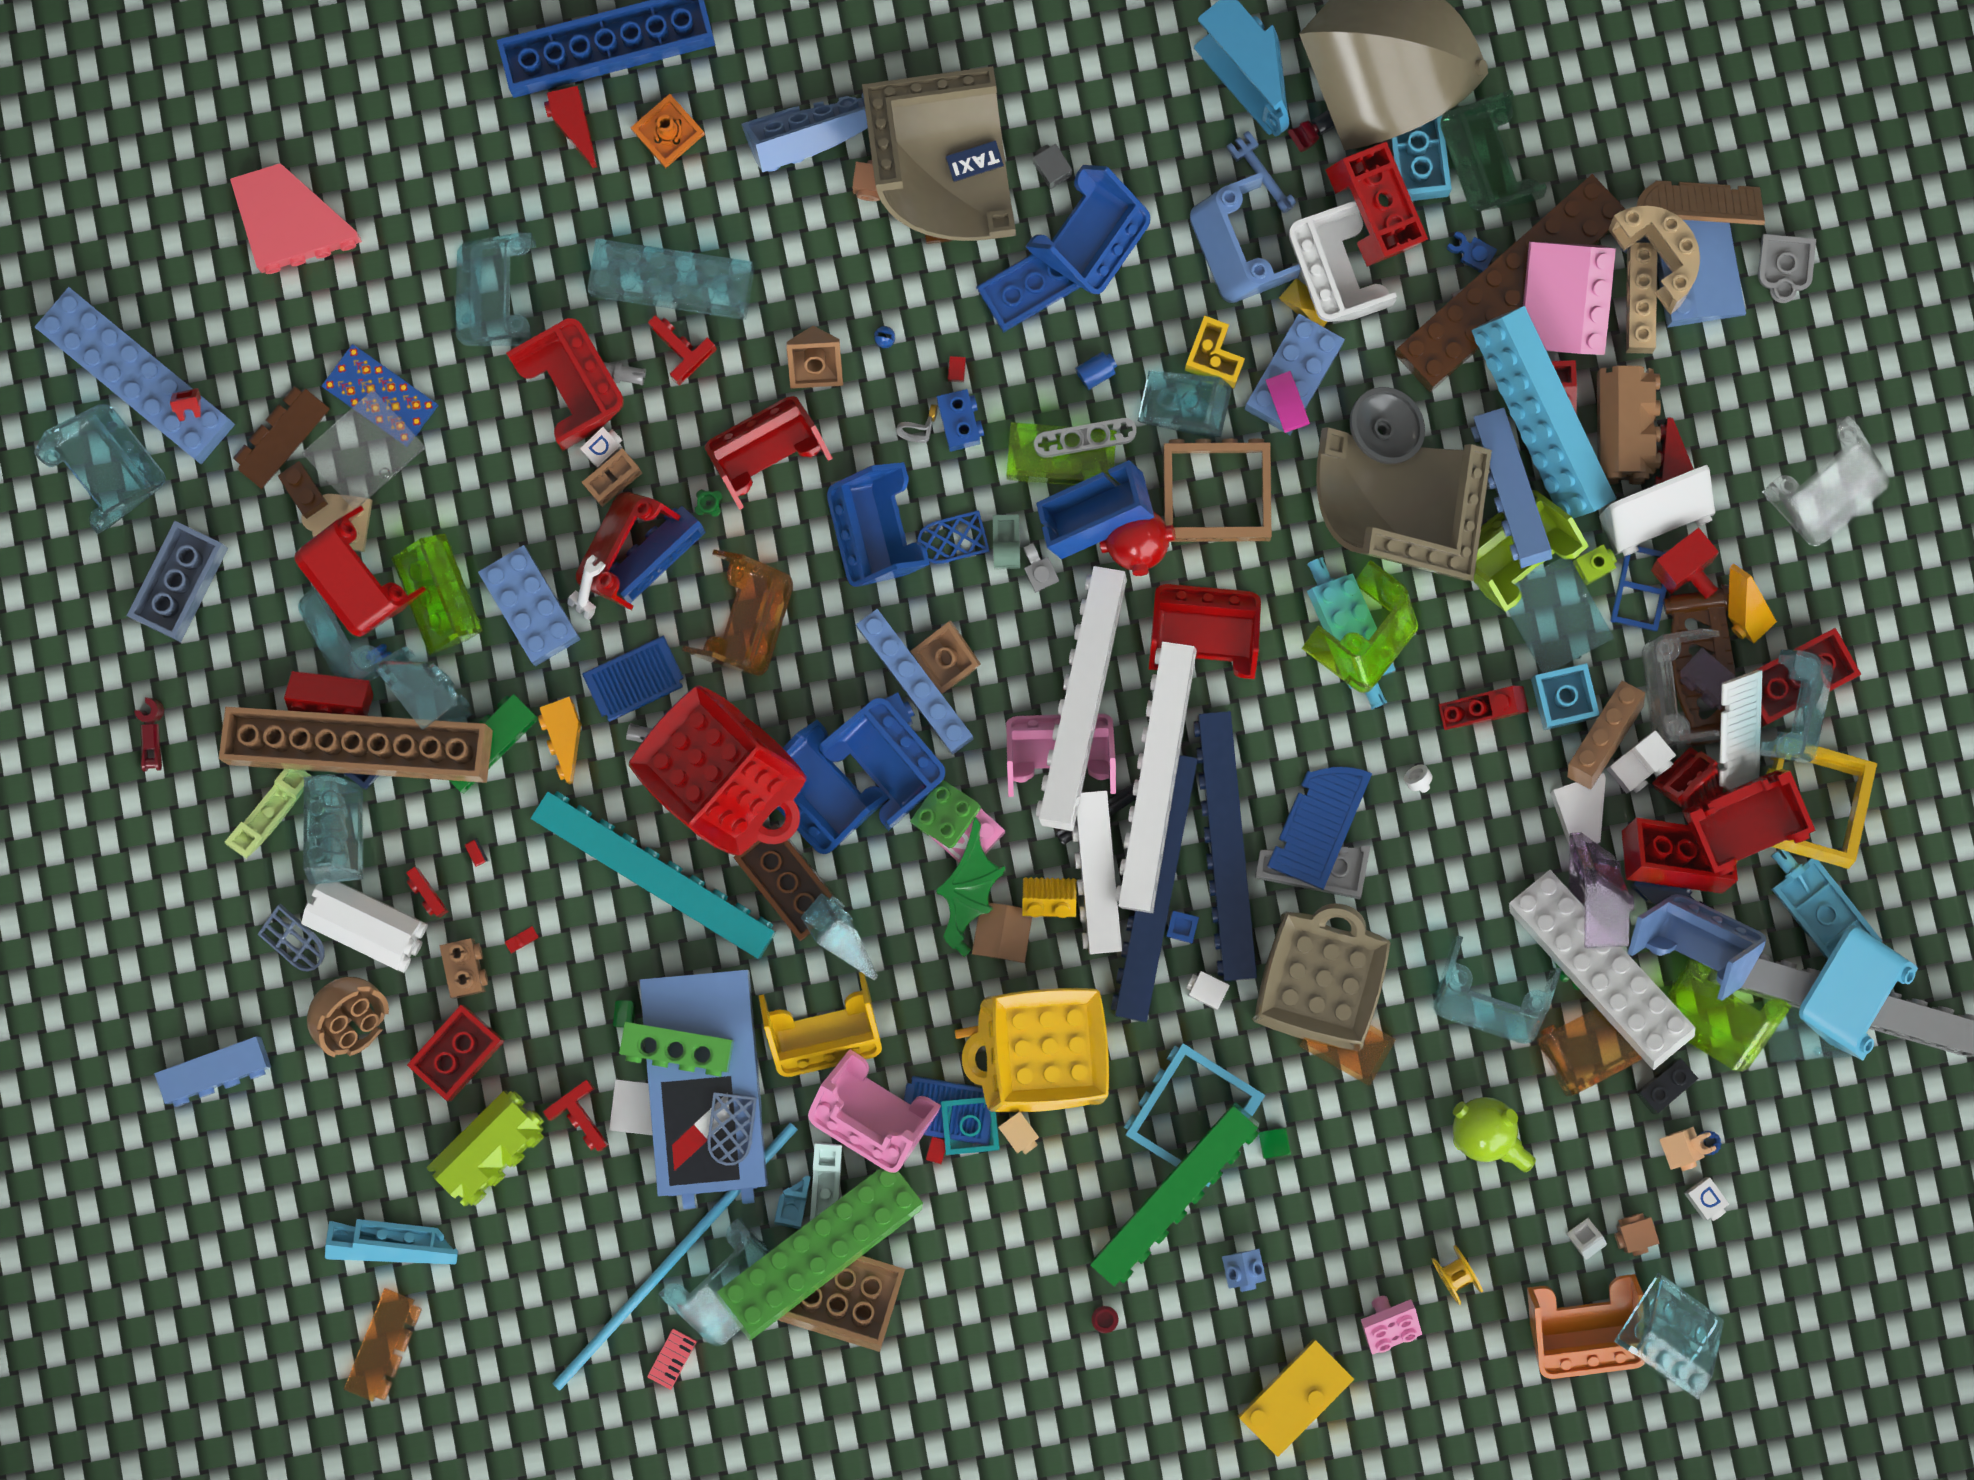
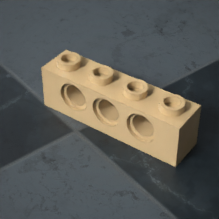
M1634 243L1627 249L1626 353L1652 354L1656 348L1657 296L1655 292L1657 291V251L1651 243Z

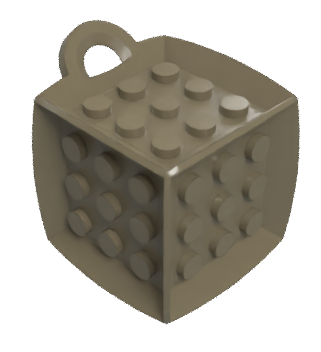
M1344 904L1324 905L1314 915L1284 912L1281 914V924L1264 970L1256 1012L1252 1018L1254 1023L1304 1040L1354 1051L1362 1050L1363 1042L1372 1022L1381 993L1391 942L1376 933L1366 930L1363 916L1354 908ZM1334 917L1343 918L1350 923L1351 932L1326 925V922Z

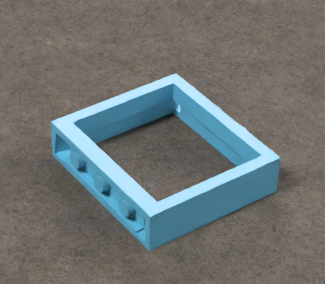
M1183 1043L1180 1048L1174 1046L1167 1057V1060L1170 1061L1167 1069L1163 1070L1160 1068L1152 1081L1156 1084L1152 1093L1145 1092L1138 1104L1142 1109L1137 1117L1132 1114L1124 1126L1128 1130L1125 1134L1127 1137L1175 1167L1181 1162L1180 1159L1146 1139L1137 1131L1185 1055L1250 1095L1251 1097L1243 1109L1251 1116L1254 1115L1265 1097L1260 1091Z

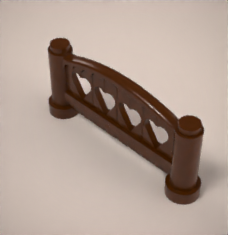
M1729 584L1721 585V588L1706 600L1700 592L1671 595L1663 599L1665 614H1671L1672 616L1670 632L1672 679L1680 706L1689 723V728L1683 730L1685 745H1691V747L1720 743L1721 712L1726 711L1725 705H1722L1709 718L1702 719L1698 714L1701 708L1697 705V699L1705 697L1721 705L1722 683L1736 678L1726 618L1729 604ZM1689 618L1710 627L1693 641L1689 640L1686 636L1688 629L1685 627V620ZM1697 645L1714 654L1700 666L1695 667L1690 662L1692 655L1689 653V647ZM1701 671L1718 680L1703 693H1698L1694 688L1696 681L1693 679V673Z

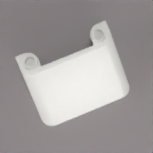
M1708 465L1699 467L1610 504L1601 513L1599 518L1615 555L1622 552L1624 556L1639 551L1638 544L1691 522H1696L1697 526H1701L1712 521L1711 516L1715 514L1710 469Z

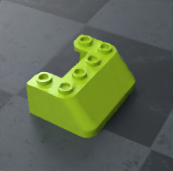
M1532 490L1552 554L1556 553L1563 559L1578 557L1589 546L1572 516L1538 491ZM1501 512L1481 526L1474 583L1488 599L1507 612L1510 608L1516 606L1522 597L1520 589L1515 584L1545 561L1521 568L1519 560H1513L1509 545H1513L1511 536H1505L1501 523L1505 521L1503 512Z

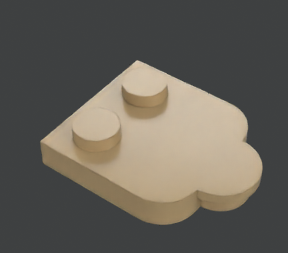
M325 494L323 497L328 505L307 519L303 515L301 516L303 525L312 531L314 538L334 521L362 506L364 510L351 521L356 529L357 537L349 545L354 551L365 552L372 507L371 499Z

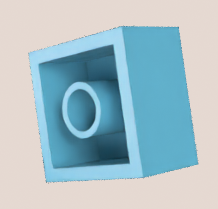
M1587 663L1538 674L1531 678L1543 731L1596 719L1600 715Z

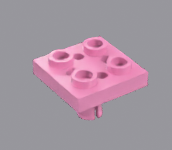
M1379 1296L1372 1301L1376 1314L1361 1319L1372 1355L1378 1352H1386L1395 1345L1411 1342L1417 1336L1422 1335L1416 1309L1411 1299L1391 1307L1387 1296Z

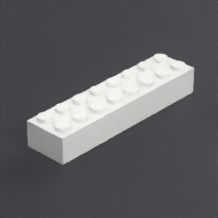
M1551 870L1547 871L1509 903L1512 916L1653 1070L1695 1036V1026Z

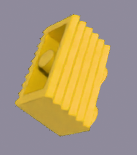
M1027 877L1023 878L1022 916L1076 917L1077 880L1075 878L1054 879L1053 877L1051 879L1048 877L1045 879L1042 877L1040 879L1037 877L1034 879L1032 877L1029 879Z

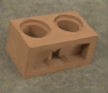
M622 448L582 481V484L600 506L603 507L638 478L642 472Z

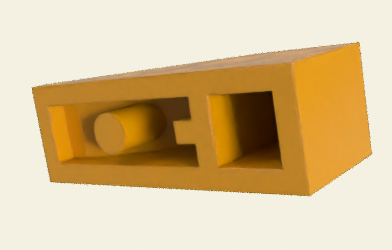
M1733 563L1730 566L1728 617L1733 624L1731 629L1740 639L1747 638L1752 643H1755L1777 621L1752 576Z

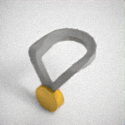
M931 404L929 417L925 425L912 422L899 423L896 428L897 435L912 442H928L932 422L936 420L938 405ZM910 427L927 431L925 436L908 434L902 428Z

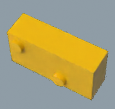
M1313 1339L1251 1401L1238 1417L1279 1457L1350 1385L1354 1378Z

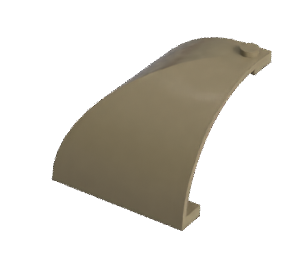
M1329 0L1299 33L1344 150L1364 147L1397 137L1436 119L1463 101L1488 74L1487 63L1483 59L1474 35L1460 14L1446 0Z
M993 66L862 84L875 185L882 204L894 218L915 231L948 240L978 241L1016 236ZM996 141L1004 167L953 182L946 156Z
M1329 427L1322 428L1316 482L1318 501L1324 522L1336 541L1350 551L1460 580L1474 581L1492 450L1473 444L1464 445V450L1421 447L1413 457L1405 462L1384 464L1364 454L1357 446L1353 436L1349 433Z

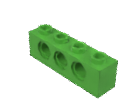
M625 1022L619 1054L626 1055L625 1061L641 1063L642 1058L651 1059L654 1066L668 1068V1063L679 1064L678 1070L695 1072V1067L706 1069L705 1074L721 1077L722 1072L729 1073L734 1040ZM651 1037L656 1041L657 1047L654 1052L646 1053L643 1050V1042ZM674 1042H679L683 1046V1054L678 1058L672 1057L669 1052V1048ZM703 1046L707 1047L710 1051V1058L706 1062H700L696 1058V1051Z

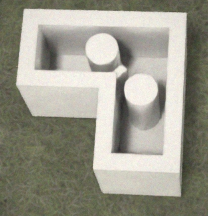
M1655 730L1611 764L1607 771L1626 794L1632 790L1637 793L1648 784L1645 779L1654 773L1657 777L1673 765L1671 759L1676 754Z

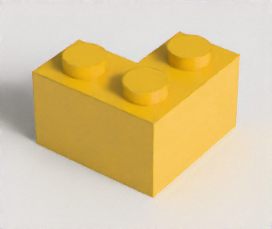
M1204 315L1187 360L1185 371L1234 389L1245 358L1221 350L1229 324Z

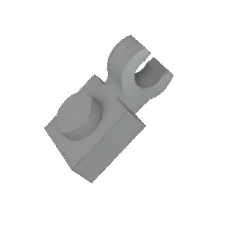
M1033 543L1025 546L1023 550L1031 565L1024 568L1035 593L1058 583L1059 579L1049 558L1041 560Z

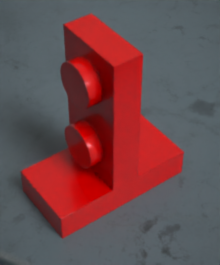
M655 315L648 321L650 328L683 360L670 373L672 380L678 386L717 350L715 344L707 337L695 350L691 351L693 348L691 343L684 336L679 339L672 332L675 328L666 318L660 320Z
M585 1080L545 1109L543 1113L548 1120L552 1121L568 1109L570 1112L567 1115L569 1121L575 1128L581 1127L586 1134L582 1138L591 1150L596 1148L597 1151H602L609 1144L578 1102L595 1089L590 1080Z

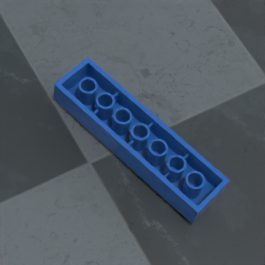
M648 0L497 40L507 83L513 98L716 45L704 0Z

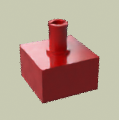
M1698 527L1658 558L1651 571L1661 584L1666 587L1670 595L1691 581L1706 600L1718 590V587L1713 584L1703 571L1713 563L1719 551Z

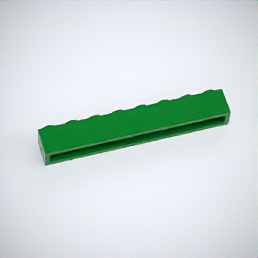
M1234 1102L1093 1258L1090 1266L1114 1287L1119 1281L1124 1284L1134 1271L1131 1268L1138 1261L1142 1264L1151 1254L1149 1248L1154 1242L1160 1244L1169 1234V1231L1166 1229L1173 1222L1177 1225L1185 1217L1187 1212L1184 1209L1191 1202L1195 1205L1203 1197L1205 1192L1202 1189L1209 1182L1213 1185L1222 1176L1223 1172L1220 1169L1227 1162L1230 1165L1233 1164L1240 1156L1239 1148L1244 1143L1250 1145L1259 1134L1257 1131L1259 1122Z

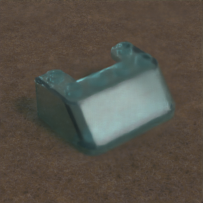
M383 660L375 666L379 675L422 730L434 721L463 722L472 715L467 709L471 706L462 693L457 694L453 688L455 685L453 681L434 663L429 665L427 662Z

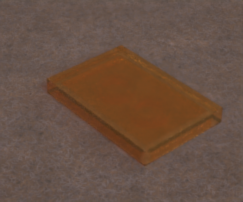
M1370 1025L1363 1042V1049L1360 1051L1337 1047L1304 1037L1299 1047L1370 1086L1396 1039Z

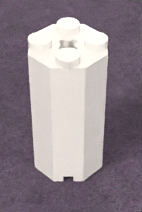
M324 876L311 895L314 898L311 904H307L301 924L403 973L410 964L411 955L416 956L423 943L419 938H422L428 924L329 876Z

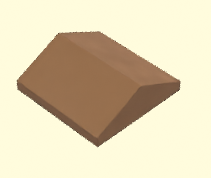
M952 621L947 622L911 650L917 662L941 694L965 679L981 665Z
M989 903L993 910L988 914L978 916L972 954L1025 963L1032 916H1022V908Z

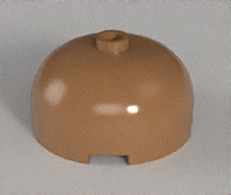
M343 977L336 979L320 989L311 1001L307 1013L308 1031L315 1043L326 1054L332 1057L346 1053L349 1056L355 1055L367 1048L382 1032L383 1029L378 1026L384 1020L385 1014H389L388 1001L373 984L362 978ZM369 1003L373 1006L374 1011L369 1007ZM353 1021L363 1032L371 1031V1033L367 1037L357 1040L358 1035L348 1023Z

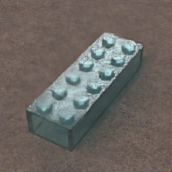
M596 238L587 290L591 297L746 320L754 266L751 261Z

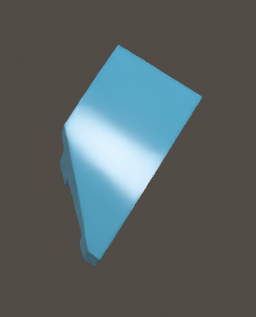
M805 1176L800 1182L783 1191V1194L779 1197L774 1224L797 1229L801 1228L811 1176Z

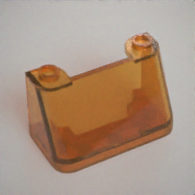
M1597 1008L1558 1028L1554 1024L1539 1031L1542 1036L1536 1039L1566 1096H1573L1643 1059Z

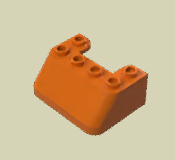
M1635 1274L1619 1276L1611 1281L1609 1285V1302L1557 1308L1556 1296L1551 1288L1547 1286L1527 1288L1530 1326L1539 1370L1544 1377L1557 1379L1636 1369L1646 1363L1648 1351L1644 1294Z

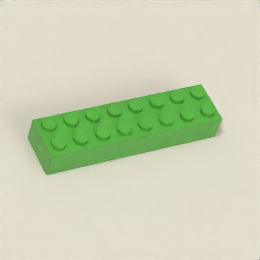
M880 1168L718 1290L717 1299L749 1341H751L922 1210L923 1202L898 1171L888 1172Z

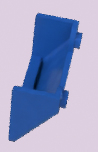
M1082 165L1074 181L1075 188L1083 195L1081 200L1052 241L1045 235H1035L1025 247L1035 257L1087 292L1100 294L1106 289L1150 224V213L1107 166Z
M876 698L869 702L820 743L819 751L831 762H840L851 754L876 785L889 796V801L881 807L879 812L880 821L888 831L933 791L945 777L943 764L890 702L883 698Z
M816 720L797 732L783 749L807 776L806 782L794 799L800 812V823L797 831L818 853L828 854L881 807L889 796L877 786H870L861 793L833 762L825 758L819 751L820 743L828 737V733L825 727ZM778 806L777 809L786 818L784 810Z

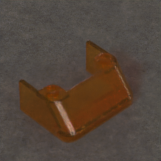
M714 549L713 555L730 562L727 580L731 586L738 588L723 638L717 636L710 637L705 642L703 650L684 646L682 651L711 663L761 676L768 670L793 590L792 578L784 572L743 554Z

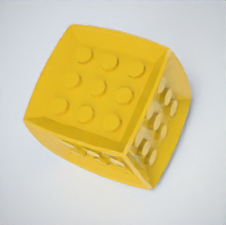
M1086 988L1040 989L988 996L982 1001L978 1018V1033L973 1034L964 1045L962 1066L966 1076L973 1083L982 1085L985 1102L989 1111H1049L1090 1104L1099 1105L1107 1099L1109 1089L1108 1040L1099 990ZM982 1046L986 1048L987 1071L980 1070L975 1061L976 1053Z

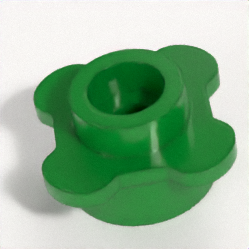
M701 489L696 493L698 499L695 512L697 515L711 514L713 517H717L721 513L719 501L722 499V494L719 491L710 492ZM707 501H710V502H711V504H710L709 506L706 505V502H707Z

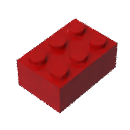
M460 1005L407 1066L446 1101H452L505 1040L466 1005Z

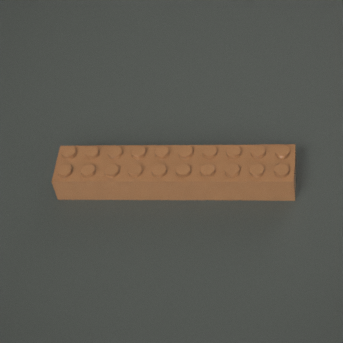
M225 707L219 759L227 765L487 783L493 730L486 724Z

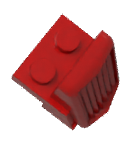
M1691 747L1652 783L1657 791L1680 806L1682 810L1717 796L1724 790L1722 786H1719V767L1717 761L1702 751L1698 753Z

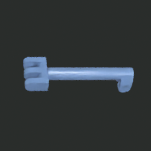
M1247 131L1243 134L1248 141L1247 145L1240 137L1235 140L1240 148L1238 151L1232 143L1228 144L1226 147L1236 162L1244 157L1256 174L1262 172V182L1276 200L1280 210L1283 213L1290 211L1295 206L1296 201L1291 194L1287 197L1284 195L1254 154L1253 150L1258 148L1259 144L1251 133Z

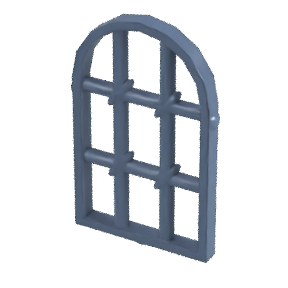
M279 904L271 916L267 918L258 935L297 969L302 971L315 970L322 964L325 957L322 941L307 926L301 924V921L282 904ZM279 910L292 920L290 924H286L276 915ZM273 918L286 928L283 934L278 933L269 925ZM295 924L309 935L307 939H303L292 929ZM266 928L279 938L277 943L263 933ZM288 934L294 935L303 943L300 949L295 948L285 939ZM312 939L317 944L320 953L309 944ZM286 944L296 953L295 957L292 958L279 946ZM305 948L311 950L319 957L316 965L302 954ZM298 958L303 959L310 967L302 966L296 961Z

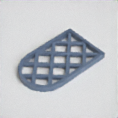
M713 1093L707 1142L711 1157L718 1163L726 1166L736 1165L742 1162L749 1154L752 1144L756 1097ZM719 1096L732 1098L724 1104ZM738 1098L749 1099L751 1101H749L747 1104L743 1106L741 1102L738 1100ZM717 1099L722 1106L714 1112ZM735 1100L740 1109L732 1114L727 1106ZM753 1103L751 1116L746 1108ZM725 1109L730 1117L722 1123L716 1114ZM743 1111L749 1119L741 1125L735 1116ZM713 1117L719 1123V1126L712 1130ZM733 1119L738 1128L730 1133L724 1125ZM751 1122L750 1134H748L743 1127ZM722 1127L728 1136L719 1141L714 1133ZM741 1130L747 1138L738 1144L733 1135ZM711 1136L717 1143L713 1148H711ZM730 1138L736 1147L728 1152L722 1144ZM749 1140L745 1153L741 1146ZM718 1147L725 1153L720 1159L713 1154V1151ZM739 1149L744 1156L735 1162L731 1154ZM728 1157L731 1162L726 1163L723 1160Z

